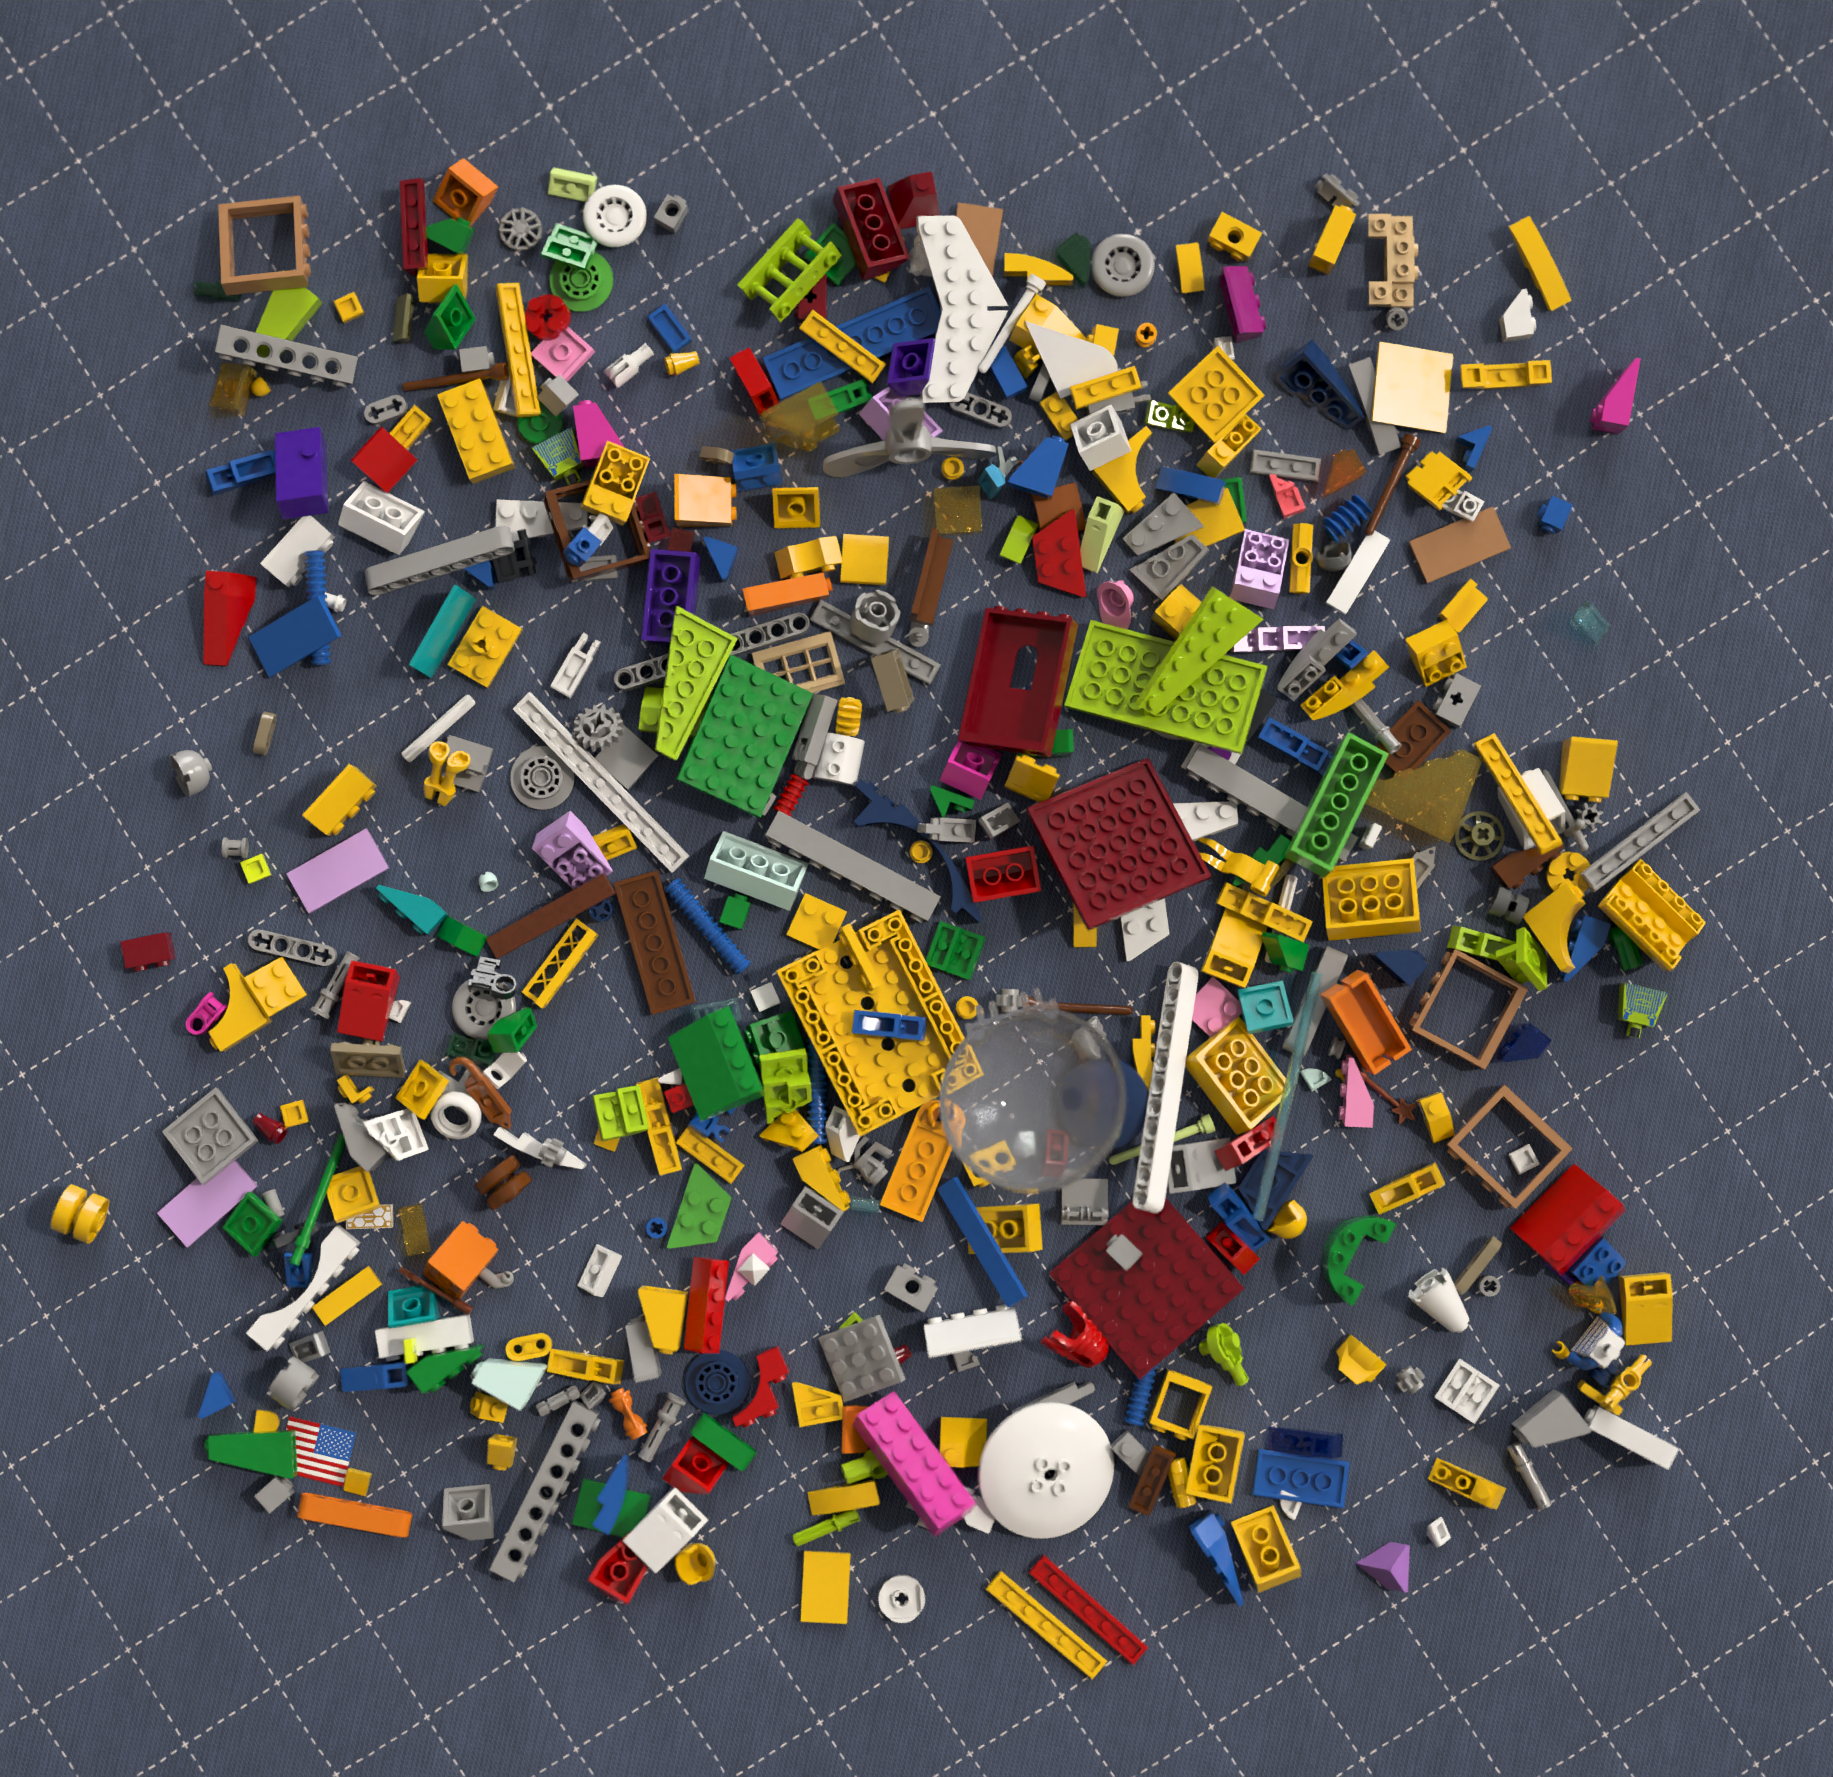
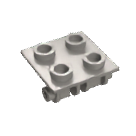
M1066 1178L1065 1185H1062L1061 1224L1105 1225L1108 1222V1179Z

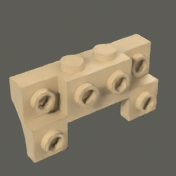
M1368 214L1367 239H1385L1384 282L1368 283V306L1412 309L1414 306L1413 283L1418 279V266H1414V257L1418 256V244L1414 243L1413 216Z

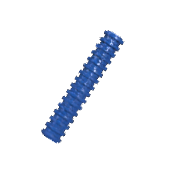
M322 550L304 552V556H306L304 563H307V567H305L307 574H305V577L308 578V581H306V585H308L306 592L309 593L306 598L309 600L319 595H322L324 601L327 598L325 594L327 588L324 587V584L327 583L324 580L326 573L323 571L326 569V566H323L325 562L323 555H325V552ZM328 644L311 654L312 659L310 663L313 665L329 664L331 662V659H329L331 652L328 651L330 645Z
M678 878L672 881L665 888L664 892L670 894L669 898L674 899V904L679 905V910L683 909V914H687V919L693 921L692 925L698 927L697 931L702 932V937L705 936L707 938L706 941L711 942V947H715V952L721 954L720 958L725 959V964H729V968L734 969V974L739 975L750 965L751 961H747L745 959L746 955L741 954V949L736 948V943L733 944L732 939L727 938L728 934L722 932L723 928L717 926L718 922L713 921L714 918L708 915V911H704L705 907L699 905L700 901L694 899L695 895L690 894L691 891L685 888V884H681V879Z
M807 1038L809 1045H807V1049H809L807 1056H809V1060H807L809 1067H807V1070H809L808 1075L811 1082L812 1101L807 1103V1106H809L807 1121H809V1125L819 1135L811 1144H824L828 1142V1139H825V1135H827L825 1121L828 1120L825 1117V1113H828V1110H825V1106H828V1103H825V1099L828 1098L825 1095V1092L828 1091L825 1088V1085L828 1084L825 1081L827 1074H825V1068L810 1038Z
M1158 1365L1140 1380L1136 1375L1134 1376L1136 1382L1132 1384L1134 1389H1131L1133 1394L1129 1397L1131 1403L1127 1405L1129 1410H1126L1128 1415L1124 1418L1126 1423L1137 1426L1144 1425L1143 1418H1146L1144 1413L1148 1410L1146 1405L1150 1402L1148 1397H1151V1393L1149 1392L1153 1389L1151 1383L1155 1381L1153 1376H1156L1154 1371L1158 1368Z

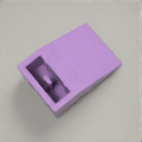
M1245 529L1230 593L1231 599L1274 609L1280 593L1289 539Z
M571 811L536 834L532 849L573 890L605 873L607 876L613 871L586 826Z

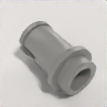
M276 1189L261 1194L266 1205L279 1217L285 1215V1207L282 1208Z

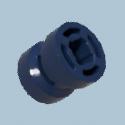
M1610 1362L1606 1368L1597 1367L1592 1369L1588 1376L1607 1389L1611 1384L1610 1379L1616 1377L1620 1370Z

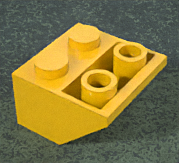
M1447 620L1405 639L1409 655L1426 687L1467 667L1458 634Z

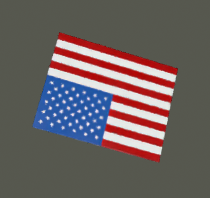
M289 1416L286 1429H296L297 1476L343 1487L356 1432Z

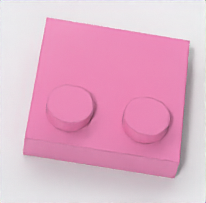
M569 327L566 330L563 329L559 333L560 336L549 341L543 340L531 352L532 357L555 377L561 375L567 382L595 353L594 349Z
M1212 977L1196 993L1192 1021L1211 1038L1241 1015L1240 1001L1219 981Z

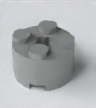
M875 590V593H862L856 601L850 618L851 632L863 641L874 645H880L883 641L888 640L893 634L900 616V610H898L895 604V598L880 590Z
M292 1356L287 1362L289 1365L280 1371L266 1395L288 1410L294 1411L306 1398L307 1394L305 1392L315 1384L320 1375L298 1358Z

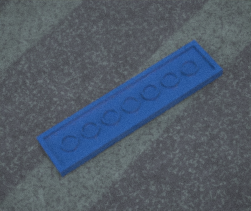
M930 286L835 327L880 359L892 353L893 343L922 340L935 335L941 311ZM811 337L763 357L765 366L781 401L854 370Z

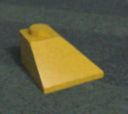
M941 1417L940 1455L949 1467L979 1466L986 1444L987 1418Z

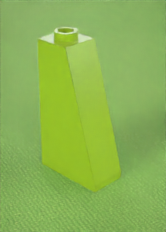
M305 287L273 290L256 333L292 341L322 305V302ZM259 345L256 352L260 358H267L270 350L266 345Z

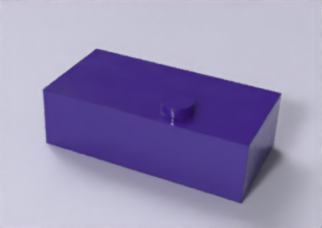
M321 427L275 433L276 502L282 519L328 513L327 446Z
M651 549L641 638L644 642L648 644L670 645L676 606L695 615L701 557L697 553Z

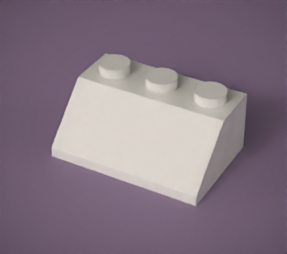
M363 481L343 504L338 525L400 555L409 544L424 515V511Z
M311 515L304 516L260 564L287 587L296 586L302 580V574L305 571V567H307V563H304L306 559L304 552L312 550L326 552L332 547L334 543L332 540L335 537Z

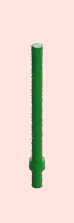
M343 1134L338 1135L301 1235L296 1238L294 1244L296 1248L290 1261L292 1265L299 1266L304 1250H307L311 1240H309V1237L346 1143Z

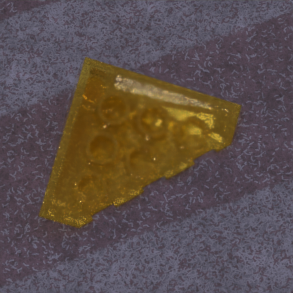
M1461 749L1455 751L1451 757L1445 759L1439 757L1425 762L1423 767L1415 770L1408 768L1394 773L1395 777L1384 781L1378 779L1375 781L1365 804L1442 842L1450 843L1460 823L1483 759Z

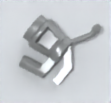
M864 1136L855 1147V1163L837 1169V1172L840 1175L842 1171L856 1168L860 1171L866 1182L871 1183L875 1187L889 1171L885 1169L883 1163L871 1155L877 1152L889 1159L893 1151L875 1142L861 1156V1148L869 1140L868 1137Z

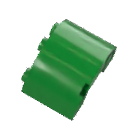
M1362 1215L1342 1222L1330 1233L1322 1250L1321 1265L1328 1286L1340 1299L1353 1306L1364 1286L1343 1275L1364 1234L1386 1244L1396 1223L1378 1216Z

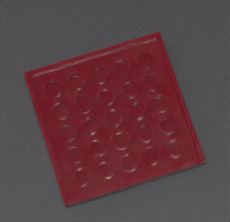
M1149 758L1035 804L1026 810L1088 931L1204 882L1211 877Z
M1166 1197L1163 1208L1158 1213L1137 1209L1132 1201L1049 1273L1077 1306L1081 1307L1083 1313H1086L1087 1319L1092 1320V1324L1097 1326V1330L1102 1332L1109 1345L1139 1380L1245 1289ZM1121 1234L1124 1235L1143 1254L1127 1271L1106 1252L1109 1248L1106 1244L1115 1235L1118 1237Z

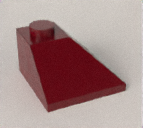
M932 171L909 175L888 185L892 211L900 230L916 227L917 216H940Z

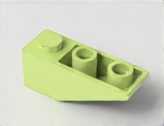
M1098 496L1087 518L1080 548L1082 567L1098 573L1125 511L1117 503Z

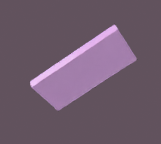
M366 828L286 874L307 912L310 914L390 868Z
M235 1160L206 1185L201 1184L198 1178H196L157 1214L188 1248L239 1204L247 1192H252L258 1185Z

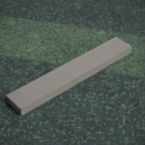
M820 600L810 621L873 655L899 648L906 673L928 685L932 683L941 664L891 637L880 645L863 641L851 632L850 615Z
M1687 792L1683 793L1579 875L1592 892L1597 891L1694 816L1700 809Z

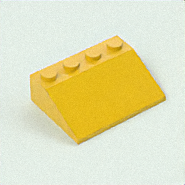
M1414 858L1334 866L1332 872L1323 878L1326 930L1329 941L1421 932Z
M1240 1017L1235 1018L1186 1057L1185 1067L1236 1135L1251 1130L1293 1090V1087L1254 1035H1248L1246 1025Z

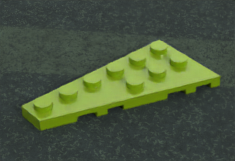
M1211 587L1135 703L1156 716L1264 619L1219 590Z
M678 606L675 607L655 745V751L674 761L678 759L738 639Z

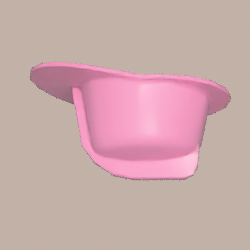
M1123 580L1115 583L1110 581L1103 582L1097 590L1102 622L1128 629L1131 623L1130 607L1134 600L1131 589L1124 584Z

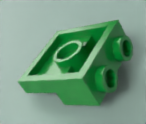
M792 1010L745 1026L747 1031H744V1038L747 1044L752 1045L754 1053H751V1059L755 1066H759V1069V1055L804 1049Z

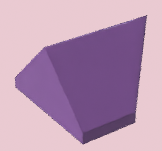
M1389 1542L1356 1563L1387 1589L1408 1592L1410 1545Z

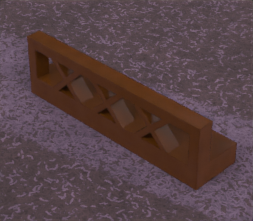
M932 528L910 617L911 622L927 626L933 625L953 545L952 539L938 536L939 530Z

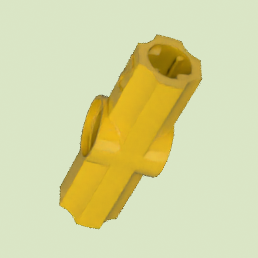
M1293 524L1289 593H1310L1311 562L1313 559V525ZM1297 554H1304L1307 562L1299 564L1295 558Z

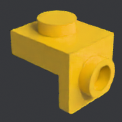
M344 1075L337 1080L339 1092L344 1098L348 1097L352 1103L359 1102L362 1104L372 1097L370 1094L374 1091L372 1086L359 1092L349 1075Z
M476 1391L470 1402V1413L480 1419L504 1422L508 1404L495 1396Z

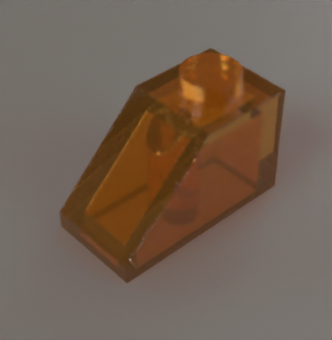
M1343 449L1334 455L1335 459L1330 464L1322 494L1324 498L1360 479L1367 473L1354 449L1348 452L1346 449Z

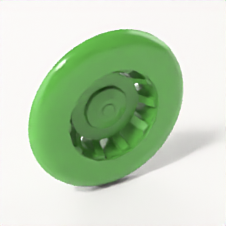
M596 252L585 270L555 262L550 273V288L553 295L560 297L568 308L573 311L582 312L597 308L608 298L613 286L612 270L608 262ZM595 285L596 288L592 291L591 288ZM584 292H589V294L583 296Z

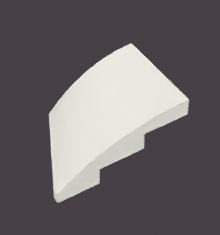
M408 1108L362 1123L363 1127L396 1161L429 1150L418 1119Z

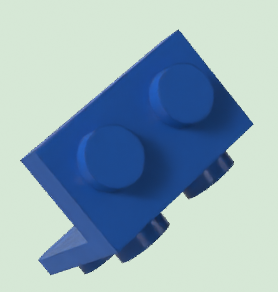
M1600 1236L1568 1271L1574 1274L1593 1294L1600 1295L1626 1265V1260Z

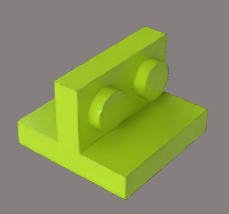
M1525 927L1517 929L1516 944L1497 950L1496 959L1516 982L1523 984L1531 981L1538 991L1547 989V954Z

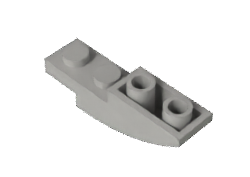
M1340 618L1325 632L1320 629L1291 662L1277 686L1278 690L1294 701L1326 671L1324 665L1357 635L1355 630Z

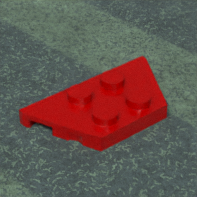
M1071 509L1032 536L1038 582L1086 597L1075 509Z

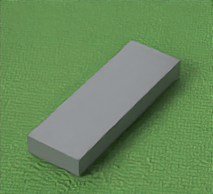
M1253 450L1250 473L1266 476L1274 474L1281 478L1318 482L1321 459Z

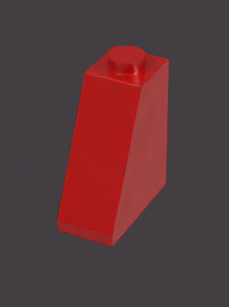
M750 347L730 357L734 370L760 419L764 421L781 412L782 409L773 388Z

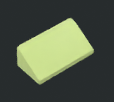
M553 168L550 172L548 194L587 202L589 197L595 192L597 177Z

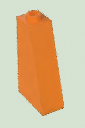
M824 572L743 588L750 617L830 598L829 591H833L830 577L825 578Z

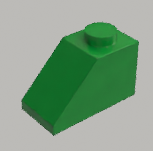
M458 216L457 219L449 218L426 227L427 238L458 254H464L475 228L470 226V221Z
M1262 932V939L1272 964L1279 965V970L1293 973V969L1303 971L1309 944L1278 934Z
M531 1008L522 1009L495 1022L487 1033L493 1053L519 1052L537 1028Z

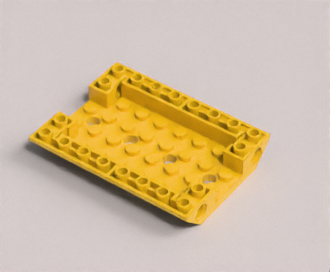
M900 909L855 932L882 984L880 987L872 991L869 987L865 988L860 979L862 972L859 966L854 967L852 965L851 968L844 969L840 965L842 957L852 954L849 947H844L841 940L776 971L859 1137L982 1075ZM864 997H869L873 1000L874 1005L872 1009L865 1010L862 1008L861 1000ZM854 1010L927 1018L925 1042L890 1038L894 1042V1048L891 1051H885L881 1043L886 1037L852 1033ZM905 1079H911L914 1082L915 1088L912 1092H906L902 1088V1083Z

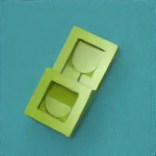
M1017 516L1000 556L1021 565L1038 524Z

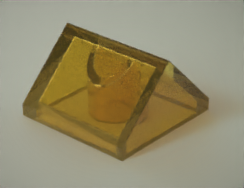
M222 362L210 406L244 416L252 391L251 386L255 381L257 372L247 364Z

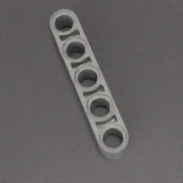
M1329 946L1325 947L1294 1017L1293 1025L1290 1026L1284 1040L1282 1049L1300 1057L1305 1056L1327 1007L1320 994L1337 984L1346 963L1347 954Z

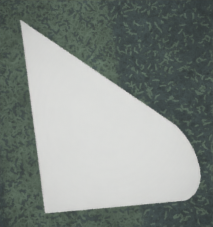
M1025 321L1060 398L1071 394L1070 386L1117 372L1118 367L1115 358L1104 347Z

